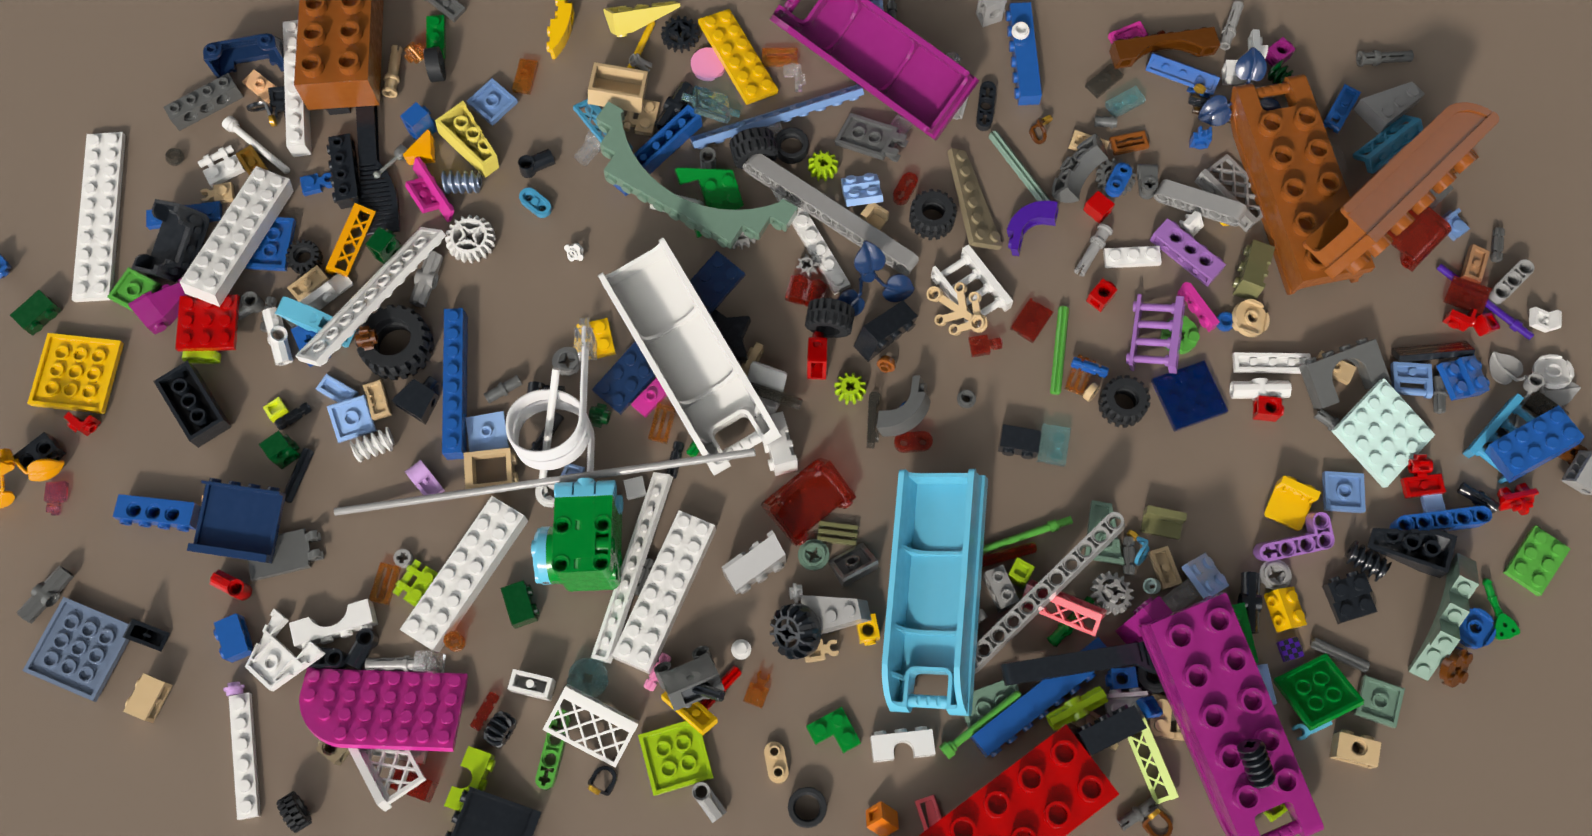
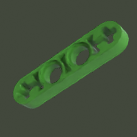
M557 710L555 716L560 715L559 710ZM567 715L564 717L566 718V726L569 727L571 716ZM556 719L552 720L549 727L552 729L553 726L558 727L559 721ZM548 732L535 779L536 785L544 790L552 788L555 784L565 746V741L563 740L559 744L553 745L550 741L552 734ZM550 753L556 756V762L553 765H547L545 762L546 756ZM543 766L548 769H554L553 773L548 772V778L551 781L546 783L545 786L540 781L541 777L546 775V771L542 770Z

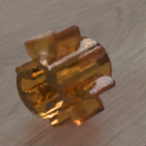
M411 42L404 48L406 53L404 57L408 62L412 63L414 61L415 64H418L424 59L423 52L425 48L419 42L417 44Z

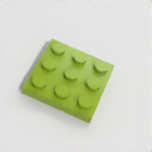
M687 721L638 735L653 796L714 778L703 736Z

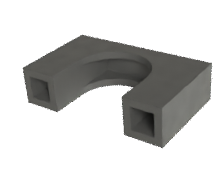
M1365 337L1356 340L1357 344L1355 345L1346 344L1340 346L1337 352L1331 350L1322 353L1321 358L1316 359V357L1304 360L1305 364L1300 365L1299 369L1314 409H1323L1340 402L1333 384L1332 374L1335 366L1343 359L1352 362L1357 367L1365 389H1371L1383 378L1388 383H1391L1376 339L1368 340Z

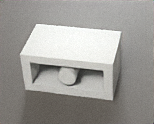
M513 669L507 689L513 693L551 701L556 681L550 677Z

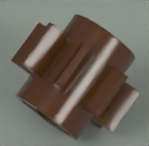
M369 325L359 327V332L355 333L357 346L364 348L365 351L374 349L375 344L378 343L376 330H371Z

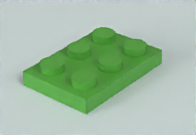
M1535 525L1531 528L1503 573L1536 596H1541L1571 548Z

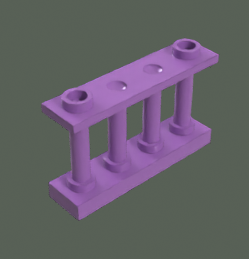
M1138 294L1137 301L1133 302L1135 319L1130 353L1126 355V364H1129L1131 371H1135V363L1165 364V366H1168L1169 373L1177 374L1185 311L1184 296H1176V302L1172 304L1143 303L1142 294ZM1142 311H1161L1174 314V318L1170 322L1141 320ZM1140 328L1169 329V331H1172L1171 337H1168V339L1139 338ZM1138 345L1167 347L1170 351L1169 355L1165 357L1137 355Z

